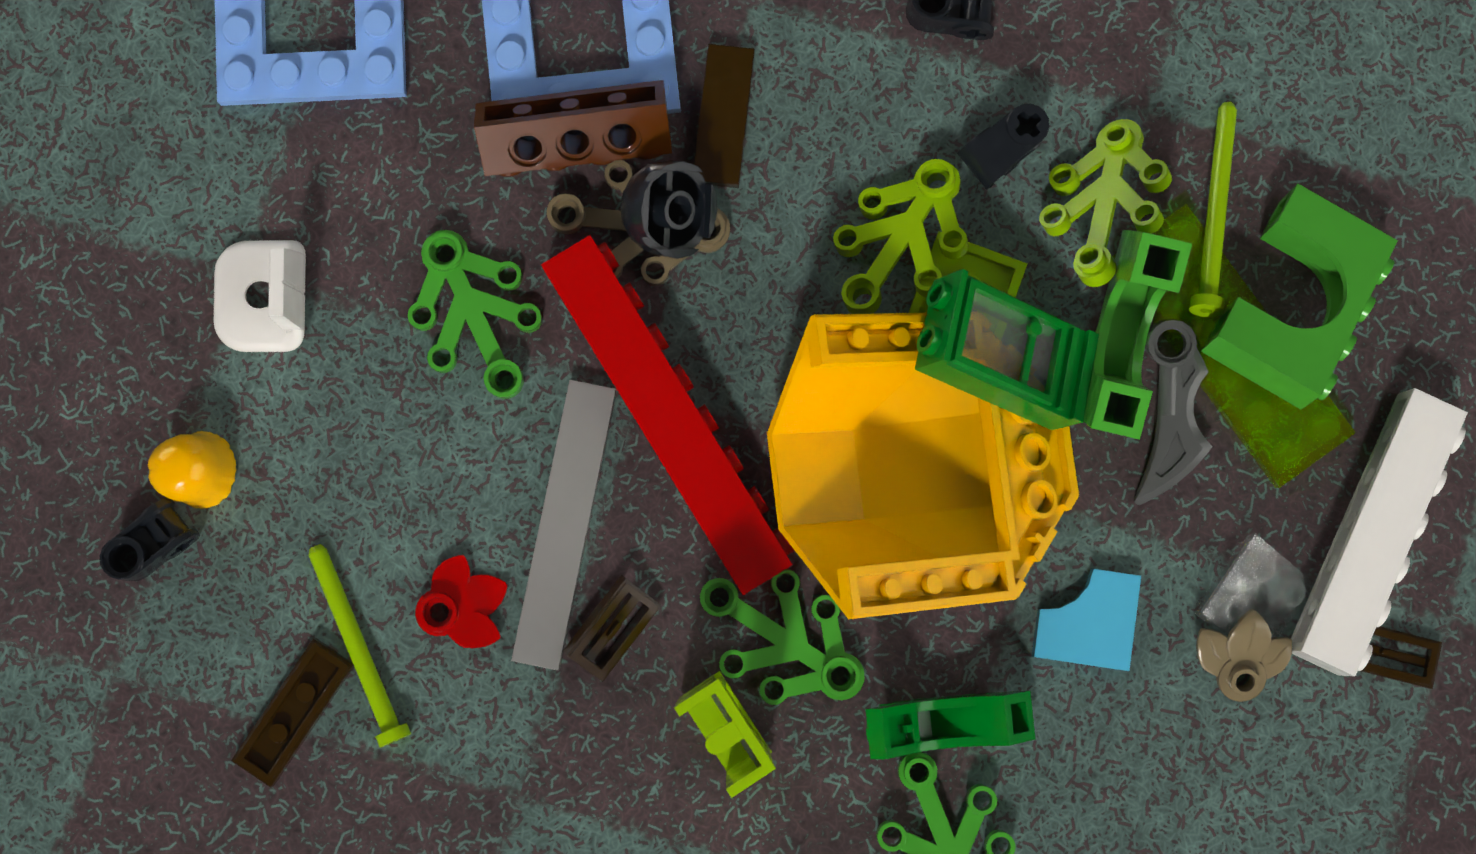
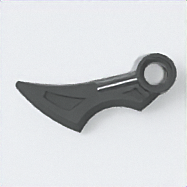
M1163 319L1154 323L1149 329L1145 345V351L1150 359L1160 366L1155 438L1145 473L1134 496V503L1137 505L1152 500L1180 482L1203 460L1213 447L1200 432L1194 416L1196 392L1207 375L1208 369L1197 349L1196 335L1192 328L1186 323L1174 319ZM1174 329L1183 337V347L1175 356L1167 357L1160 353L1157 342L1159 336L1164 331Z

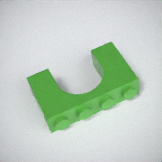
M1297 183L1278 203L1260 239L1300 261L1317 276L1323 286L1327 300V310L1322 325L1316 328L1293 327L1238 297L1218 317L1201 352L1297 408L1303 409L1317 398L1324 400L1335 386L1338 376L1333 371L1338 361H1343L1353 349L1357 337L1352 333L1357 323L1363 322L1375 305L1376 298L1372 297L1371 294L1376 284L1380 285L1391 272L1395 261L1390 256L1398 240Z
M1122 230L1115 257L1116 273L1109 281L1096 329L1099 338L1083 420L1090 428L1140 440L1153 393L1152 390L1142 384L1141 378L1147 336L1155 311L1163 295L1167 291L1180 292L1192 243L1146 232Z

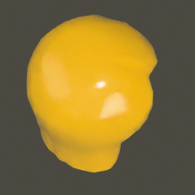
M197 431L192 434H179L167 439L152 451L148 460V478L153 488L166 498L183 502L193 508L206 509L218 505L231 493L232 485L235 482L237 470L234 453L226 439L212 432Z

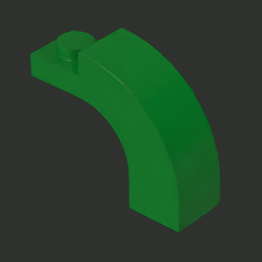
M1031 691L991 692L913 699L879 704V707L866 709V736L869 742L870 760L890 759L937 749L972 746H1010L1036 740Z

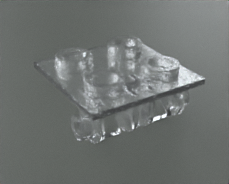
M1253 532L1251 536L1248 535L1244 542L1238 540L1236 543L1237 548L1227 561L1231 566L1222 564L1220 570L1226 574L1223 578L1213 577L1212 581L1217 584V587L1211 586L1202 600L1199 599L1196 604L1199 606V609L1195 615L1210 625L1214 623L1229 635V632L1238 620L1249 609H1255L1269 625L1272 634L1271 638L1280 637L1315 583Z

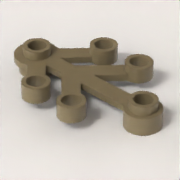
M614 160L606 166L604 176L611 188L620 190L623 194L626 185L633 177L631 166L626 161ZM622 167L627 171V178L623 182L617 183L611 180L610 173L614 168ZM565 193L555 196L547 207V218L551 226L561 234H573L579 231L581 227L626 231L622 223L621 211L584 207L580 199L572 194ZM565 208H571L576 212L574 221L569 224L560 222L558 218L561 210ZM718 209L715 221V234L709 238L703 237L695 249H699L698 251L703 253H712L718 251L726 244L730 236V223L723 211ZM630 237L611 251L619 264V267L614 272L617 279L621 276L623 267L644 251ZM664 256L649 257L641 266L642 277L647 284L660 286L668 280L670 271L687 257L679 259ZM653 263L661 264L664 267L662 277L659 279L648 277L646 270L649 265Z

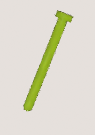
M322 544L311 547L309 549L310 561L381 730V734L375 736L380 748L411 735V731L407 723L400 725L327 548Z

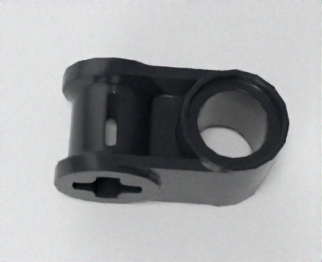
M908 0L905 9L906 18L910 25L917 30L949 34L958 38L988 40L994 36V27L990 24L992 1L994 0H934L940 10L936 13H929L923 10L918 0Z
M1031 103L1022 104L1014 108L992 127L986 128L975 136L957 154L985 189L988 190L995 185L994 182L1003 175L1009 174L1019 165L1021 160L1040 145L1048 134L1050 127L1049 118L1041 107ZM1030 122L1034 127L1031 134L1026 133L1020 136L1016 132L1019 124L1026 125Z
M165 497L144 510L133 523L102 547L99 555L100 565L103 571L111 578L125 581H140L152 574L165 562L182 553L199 539L200 534L196 528L189 529L174 510L175 502ZM132 546L137 552L138 560L133 569L126 572L120 564V557L125 549Z

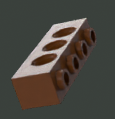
M663 80L475 104L474 130L484 176L500 175L511 177L525 171L542 169L559 171L574 165L590 163L606 165L614 160L631 158L654 159L660 155L672 153L671 132ZM617 124H627L630 127L625 129H617L613 126ZM570 130H580L583 133L578 135H571L566 132ZM533 136L536 139L527 141L521 139L520 137Z

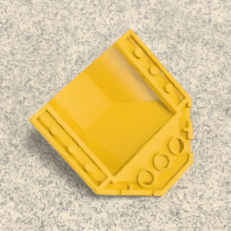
M971 312L962 356L1019 381L1023 357L1010 344L1003 346L988 330L991 324L981 314ZM927 313L814 314L810 316L767 431L778 530L848 620L1016 600L1026 586L1023 580L1033 563L1041 561L1056 536L1057 531L1054 528L1064 511L1071 510L1079 497L1069 426L1050 430L915 370L918 356L917 340L924 328ZM1031 367L1027 385L1044 392L1045 388L1032 376L1035 370Z

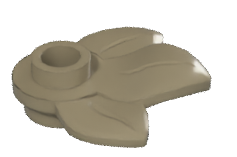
M1249 609L1238 620L1229 632L1228 637L1219 631L1201 628L1196 642L1197 658L1204 670L1217 677L1218 687L1227 698L1237 702H1244L1257 697L1264 689L1266 680L1281 673L1286 668L1292 655V639L1289 637L1271 638L1272 634L1269 625L1255 609ZM1250 674L1249 680L1244 685H1236V680L1240 675Z

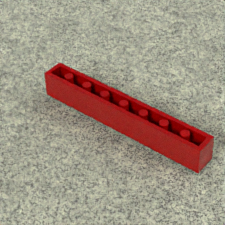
M591 235L542 263L541 267L741 594L745 595L792 566L793 564L787 555L794 552V549L778 528L773 531L770 529L762 514L769 511V508L757 488L753 486L747 490L737 473L744 470V467L731 446L728 445L721 449L712 433L718 430L719 427L706 405L703 404L696 408L687 392L693 389L694 386L680 363L671 367L662 351L669 348V345L655 323L646 327L637 312L644 305L630 282L624 286H621L612 271L619 267V264L608 245L603 242L597 246Z

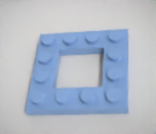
M215 0L217 102L221 106L407 97L404 0H354L356 50L266 54L265 0Z
M482 0L492 101L663 80L668 114L681 112L669 0H622L629 68L538 78L530 0Z

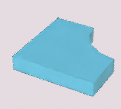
M1091 569L1085 587L1072 601L1058 608L1038 609L1031 657L1130 671L1141 576Z

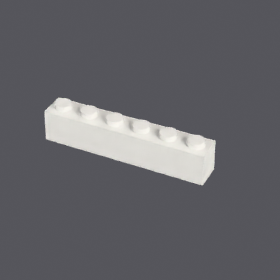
M1416 388L1397 395L1291 637L1292 654L1339 676H1356L1357 671L1365 668L1372 655L1373 647L1369 643L1376 627H1380L1386 621L1390 613L1391 601L1388 599L1394 584L1399 583L1408 571L1410 558L1407 557L1412 542L1422 535L1428 524L1429 515L1425 512L1430 500L1441 491L1446 482L1447 471L1444 470L1447 460L1450 454L1456 452L1463 442L1466 430L1462 425L1468 412Z

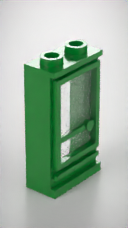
M964 269L933 281L926 298L928 309L924 328L917 340L918 356L915 370L1050 430L1083 423L1099 338L1098 333L1092 330L1084 331L969 276V271Z

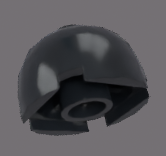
M674 160L648 164L629 180L621 199V219L631 240L643 250L652 254L679 259L693 255L699 250L695 249V247L700 243L703 237H710L714 230L718 212L716 192L712 183L705 182L703 176L699 173L703 171L697 165Z

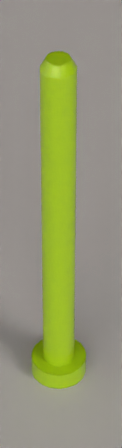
M1224 102L1218 108L1198 294L1190 297L1189 311L1201 317H1217L1224 313L1225 300L1218 295L1237 116V109L1232 102Z

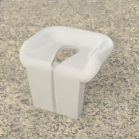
M294 240L240 241L230 245L221 253L216 262L214 272V327L218 337L226 346L240 352H288L295 350L301 345L305 333L304 293L306 254L304 246L300 242ZM260 281L269 283L268 307L253 308L250 306L246 298L250 285Z

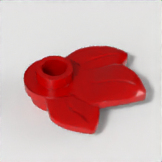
M465 555L451 557L443 561L435 569L432 576L431 590L423 594L417 602L415 609L417 623L429 635H448L463 648L473 649L492 645L501 638V635L489 615L494 613L502 603L508 585L505 581L491 575L471 576L470 566ZM437 603L445 604L449 610L447 619L442 622L436 621L432 616V608Z

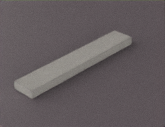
M569 380L511 659L513 662L560 670L617 393L615 388Z

